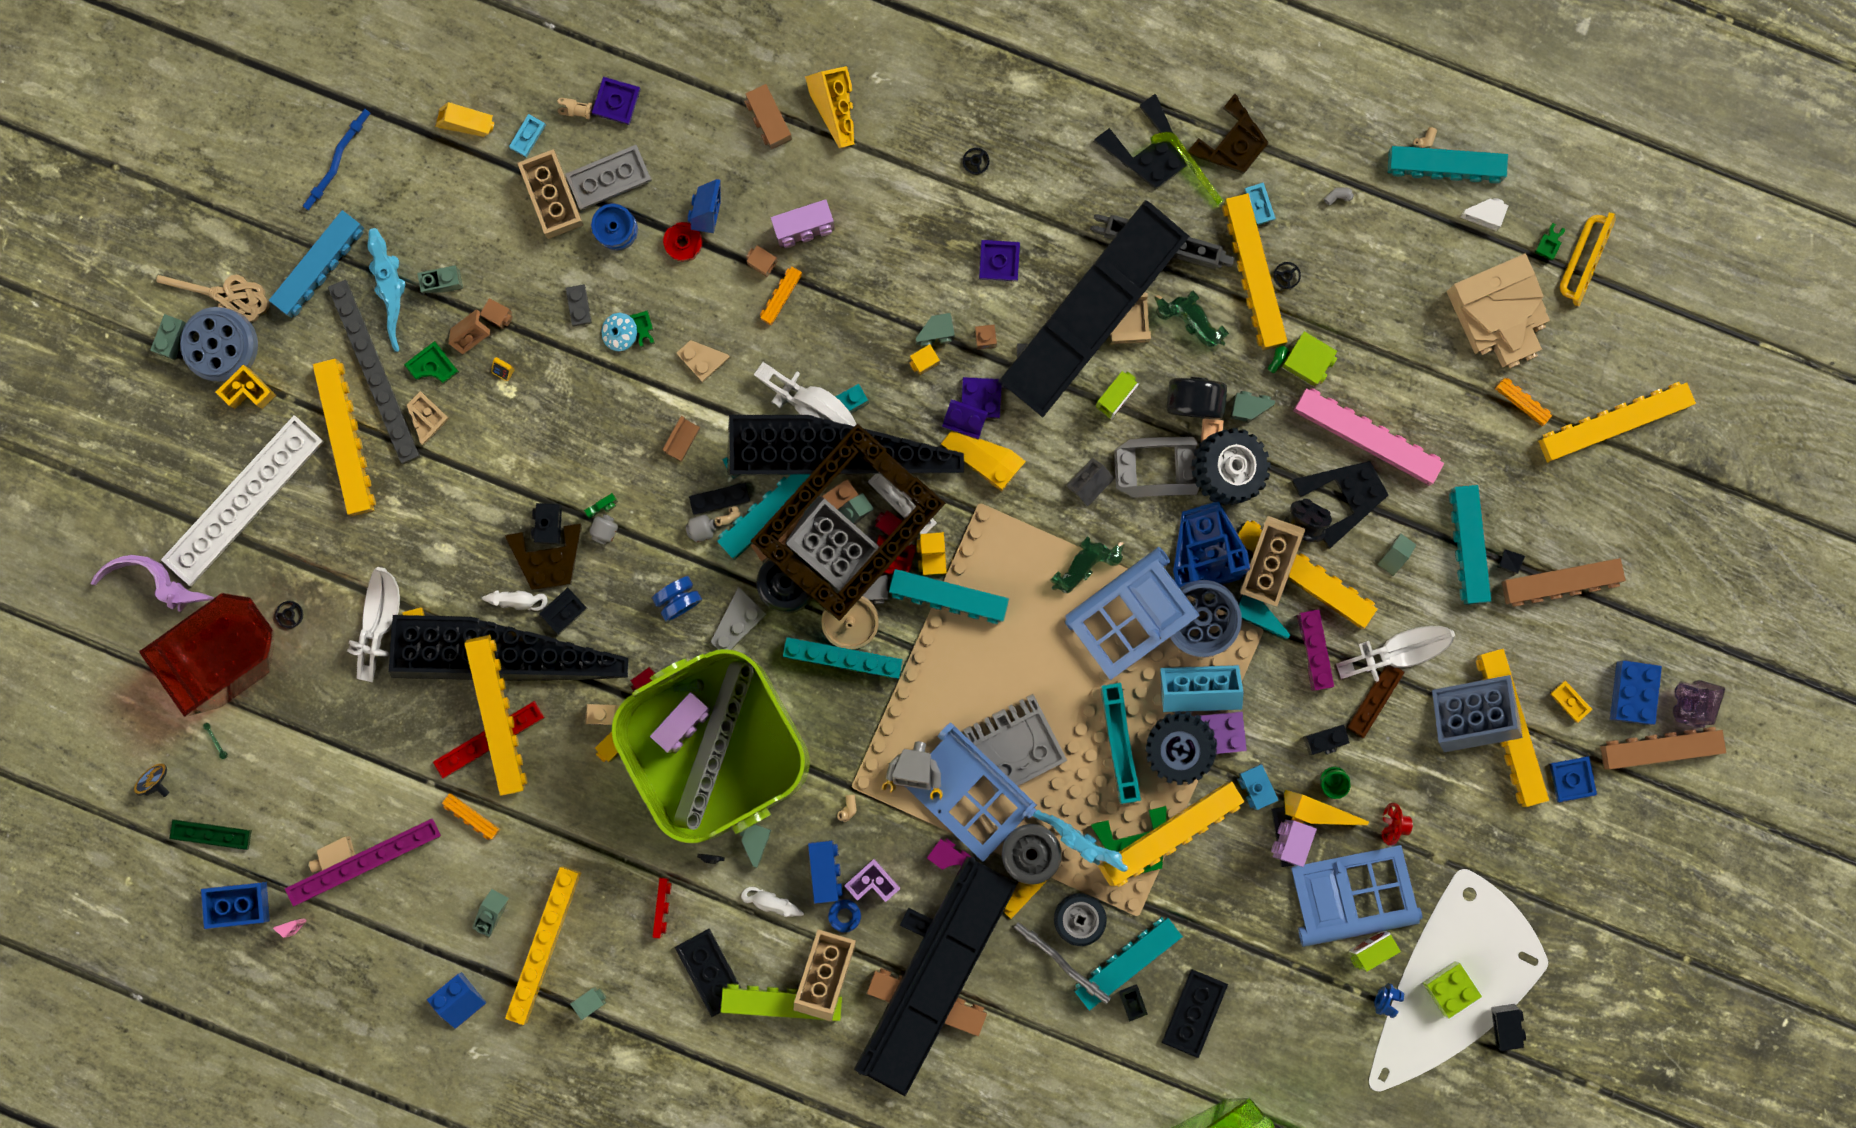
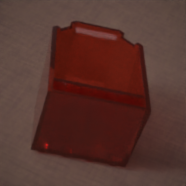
M221 593L144 647L139 653L182 715L188 717L224 706L269 674L274 651V632L250 597Z

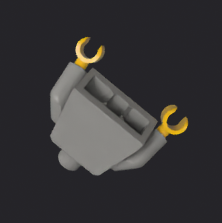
M916 741L913 750L904 749L901 754L897 755L889 763L886 774L887 782L883 783V790H886L887 784L891 786L890 793L896 789V785L931 790L932 787L931 799H934L933 793L938 792L941 800L943 796L942 790L939 789L941 787V772L937 762L932 759L931 754L925 752V743Z

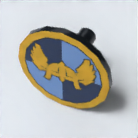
M162 763L156 764L144 772L135 784V793L139 796H148L159 792L163 797H166L169 791L161 784L167 774L166 765Z

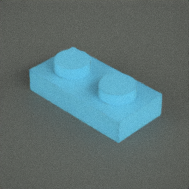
M528 114L509 148L527 158L546 124Z
M1264 182L1244 189L1245 194L1249 193L1257 226L1274 221L1276 218Z

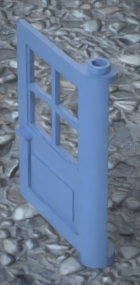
M1160 547L1154 549L1065 616L1067 627L1070 630H1074L1110 680L1200 616L1164 568V566L1170 563V560ZM1120 596L1133 615L1116 626L1103 607ZM1097 611H1100L1113 630L1097 641L1083 622ZM1136 618L1150 637L1133 649L1120 629ZM1116 632L1130 652L1113 663L1099 644Z
M949 723L937 736L942 742L930 753L932 759L937 762L941 772V787L939 788L943 792L941 800L938 792H934V799H931L932 787L931 790L905 787L984 862L1025 817L1029 819L1037 811L1035 809L1037 804L952 723ZM983 775L999 789L984 807L968 793ZM1003 793L1018 808L1001 825L986 809ZM964 795L980 809L965 827L949 813ZM984 813L998 829L982 845L968 829Z
M1401 845L1304 864V867H1291L1305 927L1298 928L1302 947L1416 925L1422 919L1420 907L1417 908ZM1392 860L1398 882L1377 886L1371 864ZM1367 865L1372 887L1352 891L1346 869ZM1399 887L1404 909L1383 913L1378 891ZM1374 892L1379 914L1358 918L1353 895Z

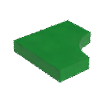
M435 341L404 364L415 380L423 377H433L445 384L459 373Z

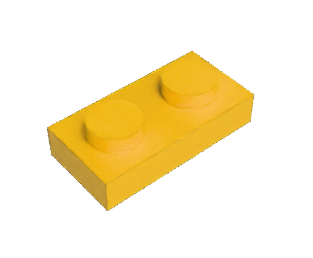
M1566 680L1550 693L1576 723H1579L1593 710Z

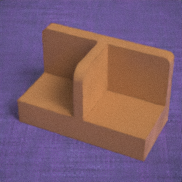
M477 309L450 330L448 344L461 354L466 353L490 335V329L479 321L480 311Z

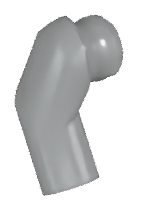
M1348 187L1335 188L1324 198V201L1330 206L1338 198L1351 201L1354 195Z

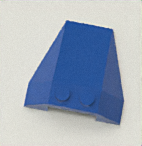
M1213 502L1183 511L1173 569L1175 583L1180 588L1187 583L1197 580H1209L1221 585L1240 580L1250 570L1248 552L1220 502Z

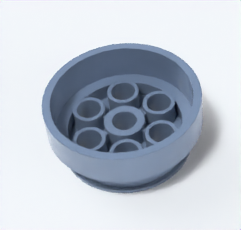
M210 307L197 312L188 320L181 334L180 348L182 357L192 372L206 380L224 382L242 365L251 368L258 352V338L253 325L241 313L228 308ZM212 319L214 321V327L210 330L208 328V322ZM230 326L233 332L232 335L228 337L226 334V329ZM195 332L199 333V340L197 342L193 340ZM213 339H216L218 342L215 349L211 346ZM231 346H234L236 349V353L233 356L229 353ZM199 351L203 354L201 361H198L196 358ZM217 358L221 361L219 368H216L214 365Z
M1197 580L1180 587L1186 597L1193 596L1195 598L1194 602L1191 603L1197 612L1205 611L1207 616L1202 619L1197 617L1172 635L1170 638L1173 643L1183 652L1197 657L1214 656L1228 649L1236 640L1242 622L1241 611L1234 595L1223 585L1209 580ZM1207 593L1215 595L1210 601L1205 600L1204 596ZM1219 608L1227 610L1224 615L1216 614ZM1212 626L1219 627V631L1216 633H1210L1209 629ZM1193 629H1198L1200 631V633L1197 636H1191L1189 634L1190 631Z

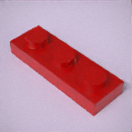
M665 877L659 878L652 938H662V935L666 934L667 922H664L665 914L669 913L670 903L667 902V894H671L672 883L669 882V878Z

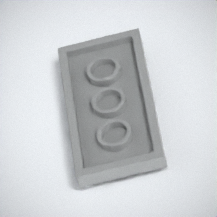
M637 145L565 174L580 211L652 181Z

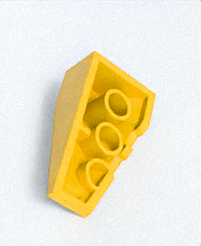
M847 66L805 76L810 96L838 148L854 145V125L850 118V110L853 109V103L850 102L849 93L852 92V83Z
M953 430L941 443L946 449L964 453V463L1001 492L1026 462L1011 449Z
M1288 790L1284 792L1285 814L1291 816L1292 820L1299 823L1369 824L1367 820L1303 794Z

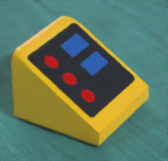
M494 358L491 372L501 379L509 381L515 371L514 368L501 359Z

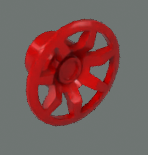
M1389 803L1383 812L1384 816L1388 811V815L1391 817H1383V821L1389 824V826L1385 827L1381 833L1384 843L1388 846L1395 845L1401 835H1410L1413 828L1412 818L1404 816L1397 803Z

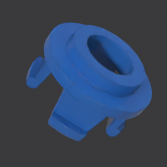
M839 900L831 906L828 919L835 930L850 932L859 925L861 912L854 902ZM845 908L851 911L852 919L848 923L839 921L837 916L841 909Z
M1390 983L1381 987L1374 1002L1376 1013L1395 1018L1399 1012L1389 1004L1391 1000L1403 1002L1404 992L1395 989Z

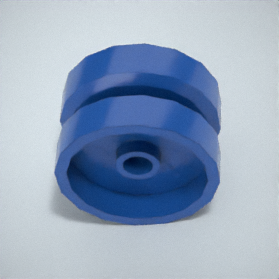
M612 203L602 206L592 218L591 227L594 236L603 246L610 250L626 249L637 238V221L625 207L619 204Z
M689 576L670 583L651 597L656 607L665 606L661 611L665 622L677 618L702 601L698 591L687 593L693 587Z

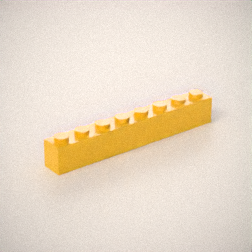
M1249 193L1227 198L1224 201V205H1222L1224 217L1227 216L1228 218L1227 230L1234 240L1232 242V249L1234 254L1237 253L1239 259L1236 261L1239 272H1242L1244 278L1241 279L1243 290H1247L1248 298H1246L1248 309H1252V325L1254 328H1257V344L1262 347V351L1281 345L1284 346L1288 341Z
M337 359L313 364V369L347 515L356 516L375 511V497L370 493L369 489L372 486L371 480L365 472L367 462L365 457H362L360 450L363 449L361 439L357 438L356 433L358 424L352 416L354 407L347 393H350L347 381L344 382L343 374H345L344 365Z
M1680 382L1669 385V390L1664 392L1662 389L1651 392V397L1646 399L1644 396L1633 399V404L1628 406L1626 403L1615 406V411L1610 413L1608 410L1597 413V418L1592 420L1590 417L1579 420V425L1574 427L1572 424L1561 427V432L1555 434L1554 431L1543 434V439L1538 442L1547 463L1695 405L1696 402L1688 383L1680 384Z
M1247 520L1237 534L1247 552L1254 555L1262 530L1260 529L1261 525L1253 520L1249 522ZM1296 554L1288 580L1360 629H1364L1378 610L1374 606L1375 603L1366 597L1363 599L1358 596L1359 592L1350 586L1347 588L1342 585L1343 581L1338 577L1327 575L1325 573L1326 570L1320 565L1316 564L1314 566L1309 562L1310 559L1304 554Z
M490 635L468 639L465 642V648L500 796L524 791L527 784V776L521 770L523 759L522 755L517 753L516 747L519 746L517 735H513L512 731L514 720L508 714L510 703L508 697H504L503 690L506 687L504 678H500L499 675L501 670L500 660L495 658L494 652L497 651L495 640H491Z
M1504 648L1478 655L1476 666L1478 671L1482 672L1484 678L1482 680L1508 675L1512 679L1523 738L1500 742V745L1505 748L1506 755H1504L1507 766L1511 768V782L1517 788V802L1522 807L1547 802L1549 797Z
M1226 782L1121 850L1119 853L1122 855V862L1128 867L1127 871L1122 872L1107 862L1101 863L1098 867L1110 886L1121 887L1128 882L1127 878L1130 876L1136 877L1144 872L1143 868L1147 865L1153 866L1160 861L1159 857L1166 854L1168 856L1177 850L1176 846L1179 844L1185 845L1193 840L1192 836L1196 833L1200 835L1209 829L1208 825L1211 823L1217 824L1225 819L1224 815L1228 812L1232 814L1241 808L1239 805L1244 803V800L1233 782Z
M564 866L559 867L505 1019L521 1025L528 1023L581 872Z

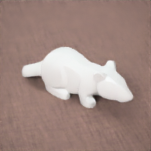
M495 591L482 597V600L495 606L500 605L502 608L513 607L516 610L528 609L529 611L543 610L548 602L545 594L541 593L533 596L525 591L501 593ZM537 601H542L540 607L532 608Z
M748 887L741 894L743 902H753L757 908L765 912H775L776 914L784 915V917L804 915L788 899H780L776 897V894L766 892L763 889ZM751 890L758 891L750 897L747 896V893Z

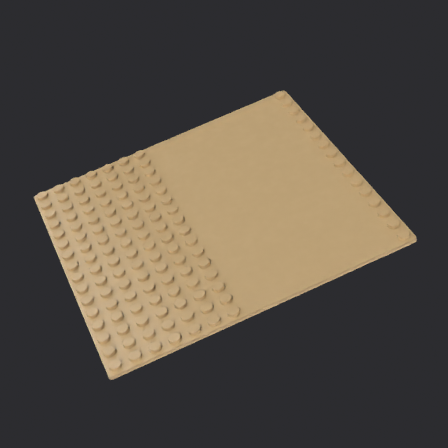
M980 503L977 505L943 582L1009 598L1004 621H999L997 625L987 622V618L980 617L979 620L969 618L968 613L961 612L958 615L950 613L949 608L942 607L941 610L931 608L853 781L852 787L859 792L952 833L905 786L896 785V789L891 793V786L887 784L886 790L882 789L883 783L887 782L886 774L889 763L897 755L901 754L904 749L913 750L916 741L925 743V752L931 753L942 742L937 736L949 723H952L964 735L963 729L970 726L978 740L980 737L973 724L978 723L983 735L986 736L991 732L985 724V718H989L996 731L999 728L992 714L1005 709L1010 721L1013 722L1015 719L1008 706L1013 705L1018 717L1021 718L1026 714L1021 708L1019 701L1023 699L1031 713L1033 710L1026 697L1033 694L1067 759L1066 762L1018 786L1037 804L1035 809L1063 820L1065 823L1072 825L1074 829L1079 830L1084 836L1089 834L1096 839L1095 844L1102 848L1104 846L1091 827L1093 823L1109 820L1113 840L1152 831L1153 828L1148 810L1166 806V821L1187 808L1198 783L1197 779L1192 784L1183 782L1182 785H1177L1176 781L1168 783L1166 782L1167 778L1162 777L1161 779L1157 776L1158 772L1156 770L1152 771L1150 768L1151 762H1148L1146 758L1147 739L1153 726L1156 725L1159 719H1163L1165 715L1169 713L1171 715L1175 714V712H1163L1160 668L1239 665L1241 680H1243L1262 637L1263 629L1242 620L1240 632L1234 643L1225 651L1209 657L1189 655L1180 650L1169 637L1110 680L1074 630H1070L1067 627L1065 616L1128 568ZM1120 596L1103 607L1116 626L1133 615ZM1191 596L1187 597L1190 603L1194 602L1195 598ZM1220 609L1216 612L1217 615H1224L1226 613ZM1097 611L1083 622L1097 641L1113 630L1100 611ZM1205 611L1198 612L1200 615L1198 618L1200 619L1207 616ZM1136 618L1120 629L1133 649L1150 637ZM1212 626L1209 629L1210 633L1219 631L1218 626ZM1193 629L1190 631L1189 634L1191 636H1197L1200 633V631L1198 629ZM1116 632L1099 644L1113 663L1130 652ZM1116 683L1122 684L1129 740L1141 801L1123 804L1119 803L1100 686ZM1229 710L1187 712H1192V716L1228 713ZM1193 756L1186 757L1185 759H1182V761H1188L1191 758H1193ZM984 775L968 791L983 807L995 795L989 780ZM1001 794L986 810L998 822H1005L1018 807L1004 794ZM964 795L949 813L965 827L980 809ZM1031 816L1029 819L1025 817L1017 826L1039 824L1050 829L1058 838L1061 845L1062 858L1058 870L1051 878L1132 915H1140L1160 869L1142 873L1136 877L1130 876L1127 878L1128 882L1121 887L1110 886L1098 865L1088 862L1077 850L1065 845L1060 840L1062 836L1052 825ZM979 818L968 829L982 845L993 835L987 832ZM1005 840L993 852L1002 855ZM1029 849L1026 852V857L1030 860H1034L1038 856L1035 849Z

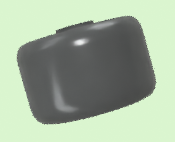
M1025 824L1017 827L1008 835L1003 844L1002 860L1005 869L1014 879L1024 884H1039L1047 881L1056 873L1061 863L1062 850L1058 838L1050 829L1039 824ZM1035 849L1038 853L1037 858L1034 860L1028 859L1026 857L1027 850Z

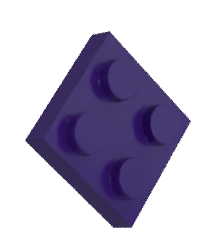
M603 77L592 114L630 125L641 88Z
M981 240L979 279L1018 282L1020 242Z
M963 377L962 403L988 412L986 418L1000 419L1001 385L998 383L999 379Z

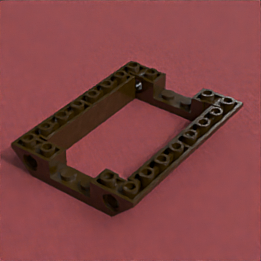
M858 423L751 540L771 562L838 621L848 613L946 504L920 479L913 477L886 452L887 450ZM858 453L916 507L844 587L836 593L828 583L819 578L787 546L778 540Z

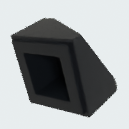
M1504 549L1497 568L1516 575L1520 571L1525 556Z

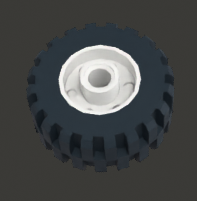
M1237 428L1225 429L1208 436L1207 439L1199 444L1200 448L1194 452L1196 459L1192 460V466H1195L1192 475L1197 478V482H1195L1197 488L1201 487L1203 489L1201 493L1204 496L1209 495V500L1212 502L1219 501L1221 505L1239 504L1259 495V491L1263 490L1266 486L1264 481L1269 480L1270 473H1267V469L1271 468V462H1267L1269 454L1268 451L1264 452L1263 447L1265 446L1262 441L1257 442V437L1254 434L1248 435V431L1243 429L1238 431Z

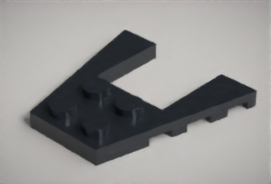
M1154 94L1140 104L1139 107L1162 135L1159 139L1135 157L1131 156L1110 128L1096 137L1094 142L1102 146L1110 155L1120 160L1127 168L1129 167L1136 175L1154 189H1158L1183 170L1187 164L1158 97Z
M1371 461L1292 480L1300 498L1335 480L1353 512L1352 515L1325 529L1326 534L1323 540L1328 549L1333 547L1389 495Z

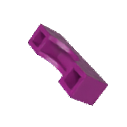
M1320 610L1297 614V619L1307 653L1311 691L1334 687Z
M946 838L944 841L942 839L938 841L927 856V859L943 870L952 865H962L966 856L970 858L972 856L964 850L958 852L954 849L955 844Z

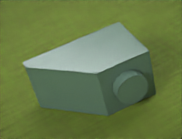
M757 824L740 833V836H743L741 841L753 867L756 868L759 866L772 831Z
M594 987L570 1004L579 1018L583 1020L606 1004L604 1000L606 996L600 988L597 990Z

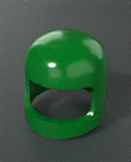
M1333 766L1325 769L1321 774L1320 785L1329 798L1340 799L1348 794L1351 783L1348 774L1343 769Z

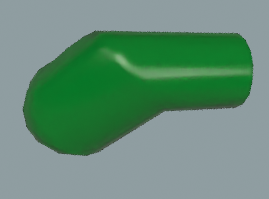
M1281 345L1275 349L1273 360L1267 367L1270 372L1276 373L1289 354L1287 347Z

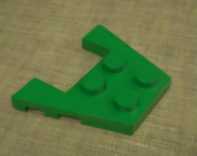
M1166 806L1148 810L1153 829L1166 822ZM1109 820L1091 824L1092 829L1104 848L1120 852L1150 832L1113 840ZM1163 855L1159 857L1160 861L1155 865L1144 867L1143 873L1162 869Z

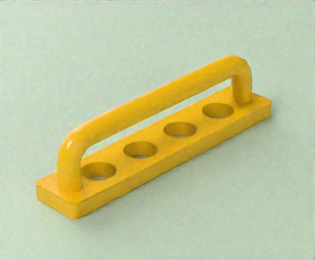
M1609 212L1607 217L1593 215L1588 218L1561 280L1560 292L1563 296L1573 299V304L1580 307L1615 224L1616 217L1613 213ZM1596 222L1604 224L1577 290L1576 292L1570 291L1567 288L1592 226Z

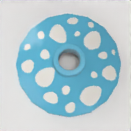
M624 313L610 315L603 323L601 330L602 339L611 350L618 352L627 350L633 345L637 336V327L634 320Z

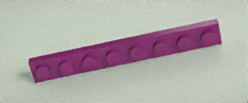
M433 818L303 879L285 888V891L294 907L440 837L441 834Z

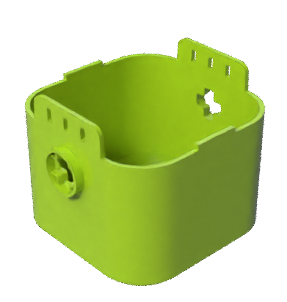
M715 650L707 654H701L688 662L685 658L671 664L651 676V682L632 692V695L622 702L614 715L612 738L617 752L659 828L666 835L680 842L698 843L717 838L732 829L735 835L769 817L771 815L768 810L769 808L794 795L803 786L809 773L810 757L808 749L765 670L754 660L735 650ZM734 661L750 663L754 668L753 677L701 823L694 830L678 827L674 820L710 717L703 724L700 722L695 727L697 731L690 738L686 737L682 741L684 745L676 753H667L650 736L690 692L711 709L708 712L711 716L730 663ZM697 679L702 680L704 683V688L700 692Z

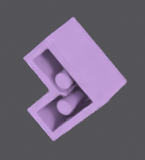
M875 859L844 885L857 901L871 888L885 902L900 890L898 884Z

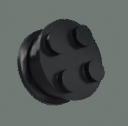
M1306 498L1293 502L1290 507L1291 514L1286 516L1284 522L1305 529L1299 548L1303 540L1307 542L1322 541L1326 534L1325 528H1328L1332 522L1330 511Z

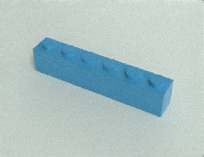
M342 210L269 301L291 318L298 315L302 310L303 303L312 298L316 287L325 282L329 271L337 267L338 260L342 255H346L350 251V245L362 236L364 227Z

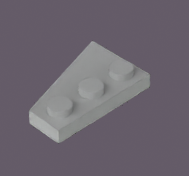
M739 587L711 640V643L718 650H732L766 616Z

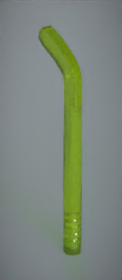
M1162 132L1150 137L1152 144L1166 141L1171 142L1216 204L1220 205L1224 202L1174 133Z

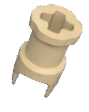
M559 98L557 100L559 104L566 105L567 107L559 108V114L570 117L581 116L590 120L593 109L592 103H580L568 98Z

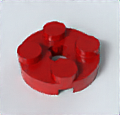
M679 222L671 228L669 227L663 238L667 254L674 260L681 262L694 260L700 253L703 243L700 232L691 230V224L687 222ZM686 237L688 244L681 247L678 240Z

